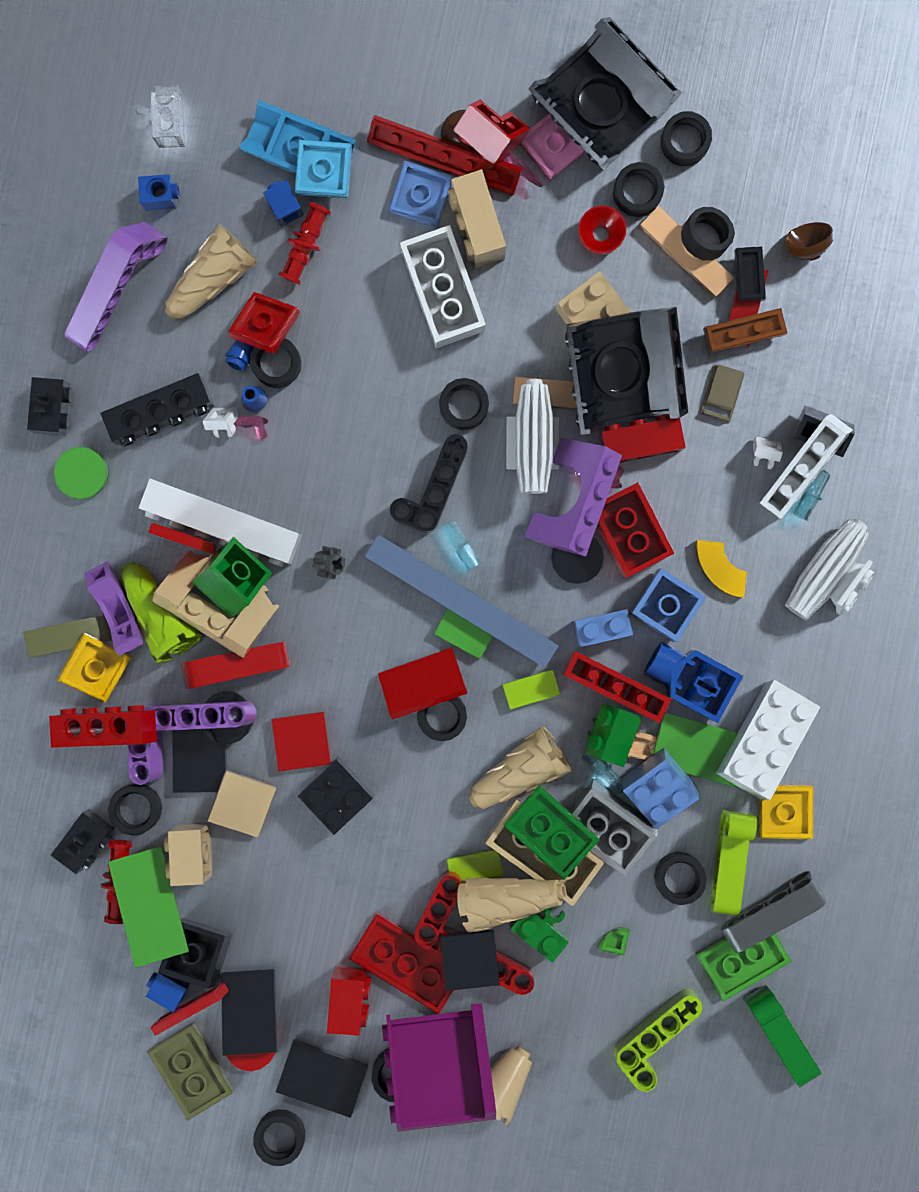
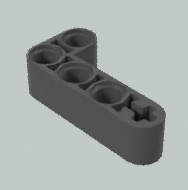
M810 871L798 874L790 880L789 888L729 920L721 927V931L735 953L752 947L818 911L826 904L825 896Z

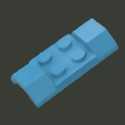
M259 100L254 122L247 138L240 144L239 150L296 174L299 140L351 143L352 161L356 139Z

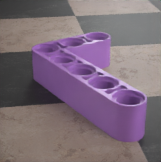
M146 222L117 229L110 237L65 331V338L84 351L90 352L97 345L137 262L158 256L165 248L168 237Z
M249 701L144 706V710H155L157 742L147 743L146 750L143 744L127 745L130 779L137 785H143L158 781L162 777V730L228 728L249 725L256 719L257 711L255 706ZM239 708L242 710L243 717L241 720L239 719L237 714ZM214 709L218 713L217 721L213 717ZM190 711L193 713V721H192V722H191V720L189 719V712H190ZM166 712H167L168 715H169V722H168V723H167V721H166V719H165V714H166ZM145 767H146L147 770H148V776H146V774H145V771H144Z

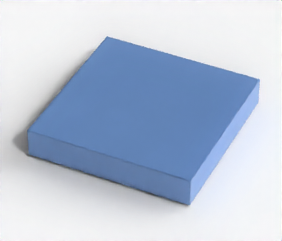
M404 160L388 209L389 213L438 228L449 197L448 189H451V179L454 176Z

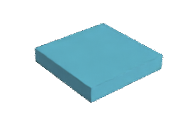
M299 140L295 195L348 199L352 144Z

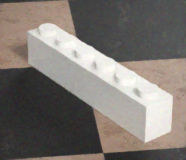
M149 479L139 505V509L146 511L144 516L156 521H160L161 517L171 520L170 526L183 531L188 526L195 529L194 535L208 540L210 535L220 538L218 544L224 545L232 537H235L256 558L261 553L269 556L268 562L283 567L284 562L291 565L302 536L299 533L153 479Z

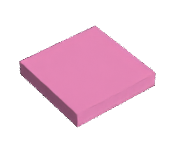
M550 114L531 127L520 143L549 181L586 153L570 139L569 134L551 119Z

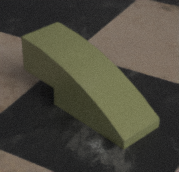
M105 615L23 632L29 658L73 650L83 632L102 642L112 641L110 627Z

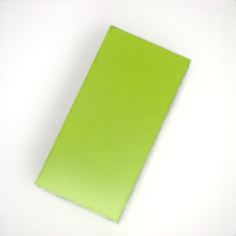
M553 669L502 684L510 710L560 695Z
M494 849L447 858L449 872L457 873L461 879L470 877L492 878L504 875L500 854ZM451 879V884L457 885V882Z

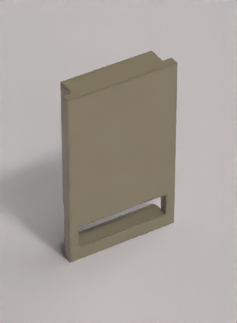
M719 364L714 365L700 414L730 422L745 373ZM705 404L729 411V417L704 410Z

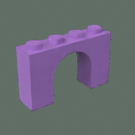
M560 438L552 463L567 471L579 473L581 477L579 498L570 511L559 517H551L534 512L525 537L545 546L586 556L622 455L606 446Z

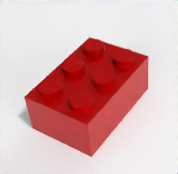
M638 482L606 499L597 528L623 579L675 554Z

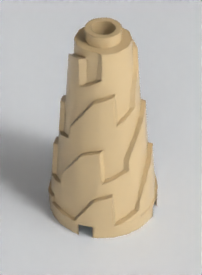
M217 224L198 249L199 253L186 267L184 275L164 302L167 306L164 309L165 312L175 321L178 318L184 320L189 314L202 307L208 300L214 299L229 284L235 283L258 263L253 254L247 248H244L240 244L241 242L221 224Z
M544 726L539 727L524 738V742L506 754L504 760L488 770L486 775L470 789L471 793L468 795V798L475 808L480 807L484 810L499 802L504 803L524 791L529 792L538 785L551 783L570 773L571 767L562 749L554 743L556 740Z
M470 877L461 880L463 883L458 886L457 899L460 916H467L469 921L462 922L468 932L473 933L519 920L548 908L560 906L563 900H566L567 893L565 885L563 883L560 884L558 880Z

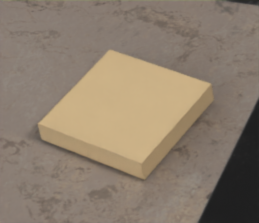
M225 770L207 821L258 838L276 786Z

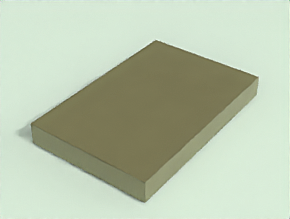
M194 1022L147 1051L187 1121L234 1092V1088Z

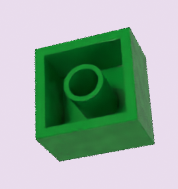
M232 537L214 553L192 583L230 618H233L251 603L272 572L235 537Z

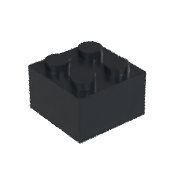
M338 757L298 795V798L335 835L375 795L345 762Z
M182 918L181 922L189 952L163 959L158 973L206 989L215 987L233 934Z

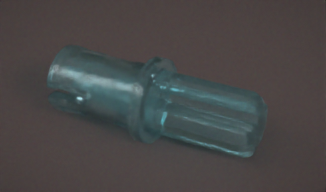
M821 470L802 495L792 514L805 521L809 520L817 502L822 500L820 495L830 478V474L827 471Z
M450 521L443 525L442 531L453 547L452 552H456L466 571L468 572L481 564L469 545L470 540L465 539L456 522Z
M587 753L581 757L597 775L595 778L597 780L601 779L613 794L617 796L623 792L622 780L611 769L612 764L608 765L606 761Z

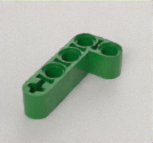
M766 984L743 998L799 1088L822 1074L785 1015L781 1004Z

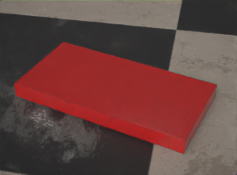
M376 912L349 956V960L439 1014L453 990L446 991L442 956L420 946L412 933Z

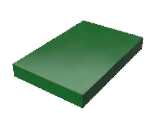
M540 785L533 790L503 824L505 828L563 880L566 879L600 840Z

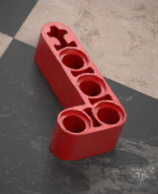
M285 641L250 648L244 658L234 652L180 664L185 689L290 667Z

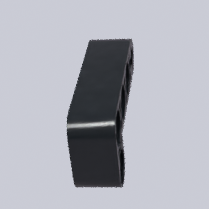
M453 434L445 440L420 504L405 498H398L392 502L390 514L396 522L422 533H431L437 528L467 454L468 444L463 436ZM456 442H460V448L463 450H457L454 461L443 459L444 456L448 458L451 456L452 448L449 445H455ZM445 465L452 467L454 470L453 475L447 479L439 475V469ZM436 489L442 491L444 494L443 500L439 503L431 502L429 499L431 491ZM400 504H405L409 507V514L404 518H399L395 515V508ZM423 514H430L434 518V523L432 526L425 528L419 524V518Z

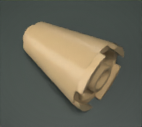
M517 1046L515 1050L510 1047L490 1066L496 1119L500 1121L504 1117L503 1123L506 1126H509L532 1065V1062L528 1060L531 1054L520 1046Z

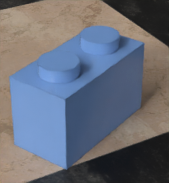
M627 609L573 621L578 647L633 635Z

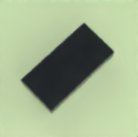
M762 246L736 248L734 254L738 302L764 301L766 299Z

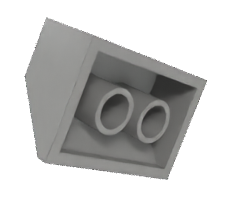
M594 779L570 811L600 839L590 852L625 877L657 837L658 829L656 830L644 815Z

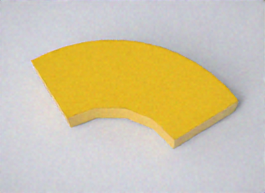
M696 540L697 560L706 577L722 592L744 598L747 572L737 569L728 561L724 553V543Z

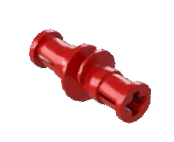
M314 202L309 203L310 209L305 221L302 222L300 232H292L297 239L289 238L287 240L293 248L288 254L289 258L283 272L280 271L278 274L280 277L298 285L301 283L299 279L305 265L309 262L312 250L321 251V248L315 242L320 237L327 215H331L330 210Z
M128 840L109 841L108 847L111 848L110 861L129 856V850L132 848L133 843ZM108 864L109 872H105L103 877L109 879V882L100 884L101 888L108 889L106 896L108 901L107 915L104 916V922L124 924Z

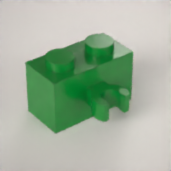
M603 703L597 718L592 720L595 722L592 732L588 731L587 733L590 737L584 753L624 768L642 717Z
M552 908L545 909L544 916L535 913L509 923L512 932L552 963L569 943L567 935L553 925L564 919L565 911L563 910L557 916H553L550 914Z

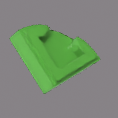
M619 927L609 931L599 942L598 950L625 955L630 929Z

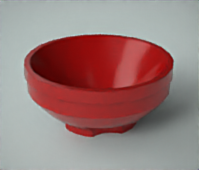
M604 205L595 206L585 212L580 220L578 227L579 239L582 245L590 252L600 255L609 254L619 248L625 239V220L619 211L612 207ZM598 227H603L608 231V238L604 241H598L594 238L593 231Z

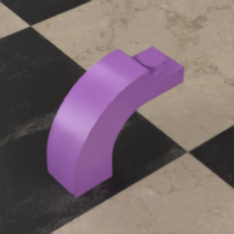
M107 561L85 572L86 587L106 617L111 631L113 646L118 655L120 656L142 645L143 634L137 624V617L129 603L121 580L110 563Z

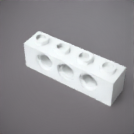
M832 414L825 417L760 504L780 519L786 516L853 429Z

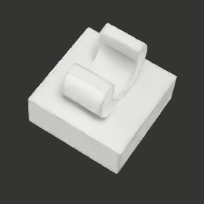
M237 407L213 408L203 420L205 430H213L216 438H219L223 434V430H226L228 437H232L236 432L234 423L239 418Z
M756 436L753 443L754 466H758L759 460L762 458L768 459L767 469H772L774 461L780 462L783 454L781 442Z

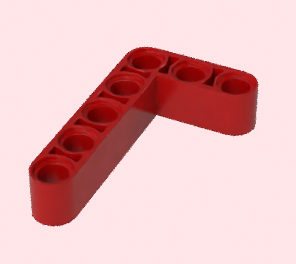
M449 871L444 872L440 876L417 922L414 934L415 940L420 946L442 956L440 935L461 933L445 925L458 900V886L454 890H447L443 883L447 879L455 880L458 886L462 883V879L457 873ZM435 903H441L445 906L446 910L442 914H437L433 912L431 907ZM423 927H430L433 929L434 934L431 937H424L421 935L420 930ZM496 950L497 963H502L506 967L504 971L499 973L500 986L519 995L530 993L534 988V976L531 968ZM522 974L529 977V981L525 984H518L515 981V978Z

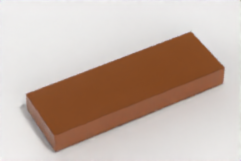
M781 308L703 328L709 354L788 334Z

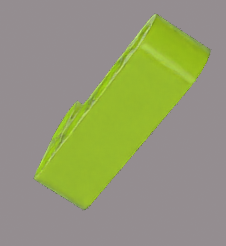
M725 809L722 811L710 909L713 913L737 916L740 914L749 840H754L757 830V818L751 813Z
M683 989L615 1045L614 1056L618 1066L638 1090L649 1092L657 1084V1075L647 1059L700 1016L703 1009L702 1003L692 990ZM688 1000L693 1006L688 1008L684 1004L685 1001ZM676 1008L679 1010V1012H681V1017H679L677 1012L675 1011ZM665 1017H674V1022L670 1026L662 1025V1020ZM646 1033L654 1035L653 1040L649 1043L641 1041L642 1036ZM625 1050L634 1052L633 1056L628 1060L620 1058ZM642 1071L650 1072V1076L646 1080H639L637 1077Z

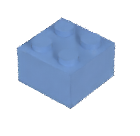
M660 568L656 570L629 614L670 641L678 642L706 597Z
M662 748L622 778L624 793L656 830L699 800L697 786L665 748Z

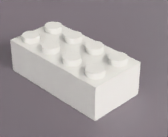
M448 225L400 242L405 264L436 349L485 332L486 324L451 226Z
M776 680L765 682L716 774L760 800H771L820 706Z

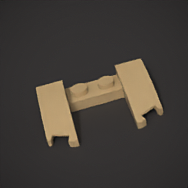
M189 551L156 589L152 601L244 658L278 610V604L273 605L266 595L268 589L263 585L251 603L241 611L236 619L230 618L225 612L193 593L197 586L192 581L214 554H210L209 557L193 555V551Z

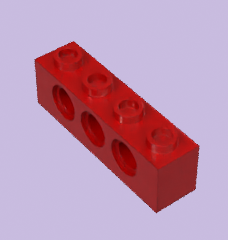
M577 651L572 652L562 672V675L658 723L661 722L672 700Z
M144 705L127 706L128 711H121V706L105 707V712H99V707L82 708V713H76V708L61 709L60 715L49 716L51 748L137 745L157 742L155 710H144Z

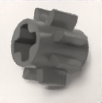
M323 546L322 551L314 554L312 567L318 570L317 576L336 579V575L343 572L346 558L340 556L341 549Z

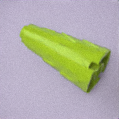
M130 562L121 568V583L137 617V624L157 664L173 660L170 655L178 654L180 656L202 639L201 636L203 635L199 630L152 601L154 592L160 584L156 582L145 565L142 566L140 563Z

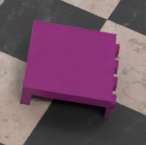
M482 1003L471 1004V1010L395 1020H391L390 1014L386 1015L387 1024L382 1025L383 1041H389V1051H384L386 1068H391L392 1078H387L388 1096L394 1095V1106H389L391 1123H396L397 1132L496 1120V1106Z

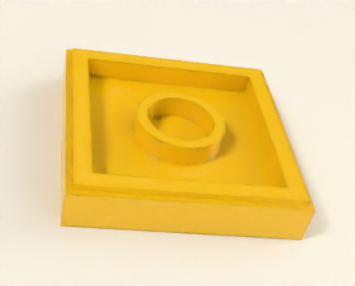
M83 632L57 680L106 703L132 657L127 653L119 656L114 647Z
M778 785L771 800L759 799L758 837L767 839H813V786Z

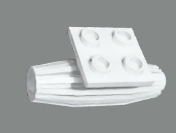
M528 379L526 384L521 385L516 417H506V470H517L520 493L541 494L548 491L551 470H559V466L552 463L559 443V417H553L548 386L542 384L541 379Z
M858 519L853 521L847 520L823 543L799 576L785 604L791 612L807 621L830 598L836 607L837 614L841 615L844 610L849 612L857 601V592L859 589L864 591L868 587L874 574L872 571L873 562L871 560H868L866 564L856 563L869 537V533L866 531L868 526Z

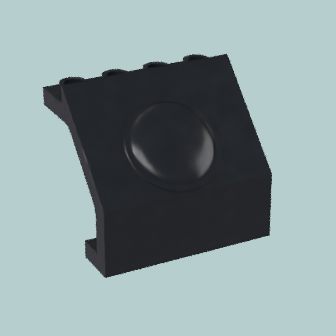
M610 17L601 18L595 25L597 30L572 57L549 77L534 81L528 89L532 93L533 100L551 115V119L569 134L570 139L579 145L587 153L588 158L593 163L599 165L602 170L607 168L648 131L682 94Z
M677 307L641 310L567 324L565 342L570 351L569 370L573 374L574 381L572 395L577 404L576 423L580 427L581 435L592 434L602 427L666 414H669L670 419L681 418L689 413Z

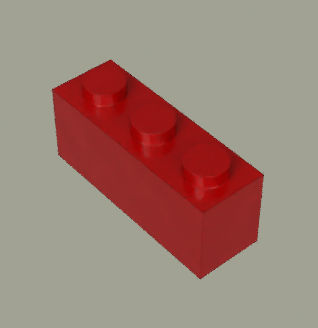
M669 414L656 417L657 421L646 423V419L630 422L631 426L621 428L620 424L604 427L605 431L599 435L601 446H606L622 455L620 463L680 452L686 448L680 418L670 419Z

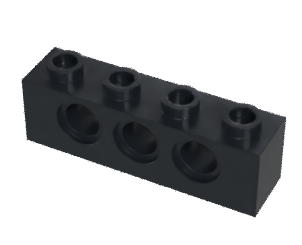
M196 373L105 410L100 414L112 443L126 447L134 444L136 438L146 435V437H150L160 433V428L181 425L185 422L184 418L192 415L195 417L203 416L210 412L209 408L214 407V403L203 377ZM188 396V405L184 408H178L177 402L179 398ZM157 406H164L163 416L154 418V409ZM133 416H139V425L135 428H130V419Z

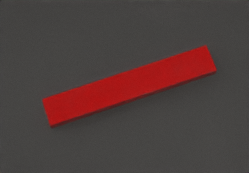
M374 115L372 118L367 143L458 176L482 170L487 186L511 195L515 194L523 168L504 161L493 165L484 161L480 157L479 152L377 115Z

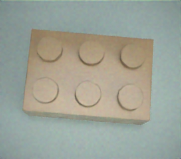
M479 170L451 179V189H448V201L452 213L457 212L456 226L460 238L465 237L464 252L468 263L473 262L474 268L477 269L505 260L506 244L483 171Z

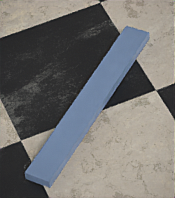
M379 534L365 555V558L546 668L559 646Z

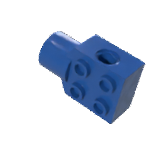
M660 642L644 670V675L666 686L667 697L716 723L720 721L743 678V675L697 650H690L683 654L663 642Z

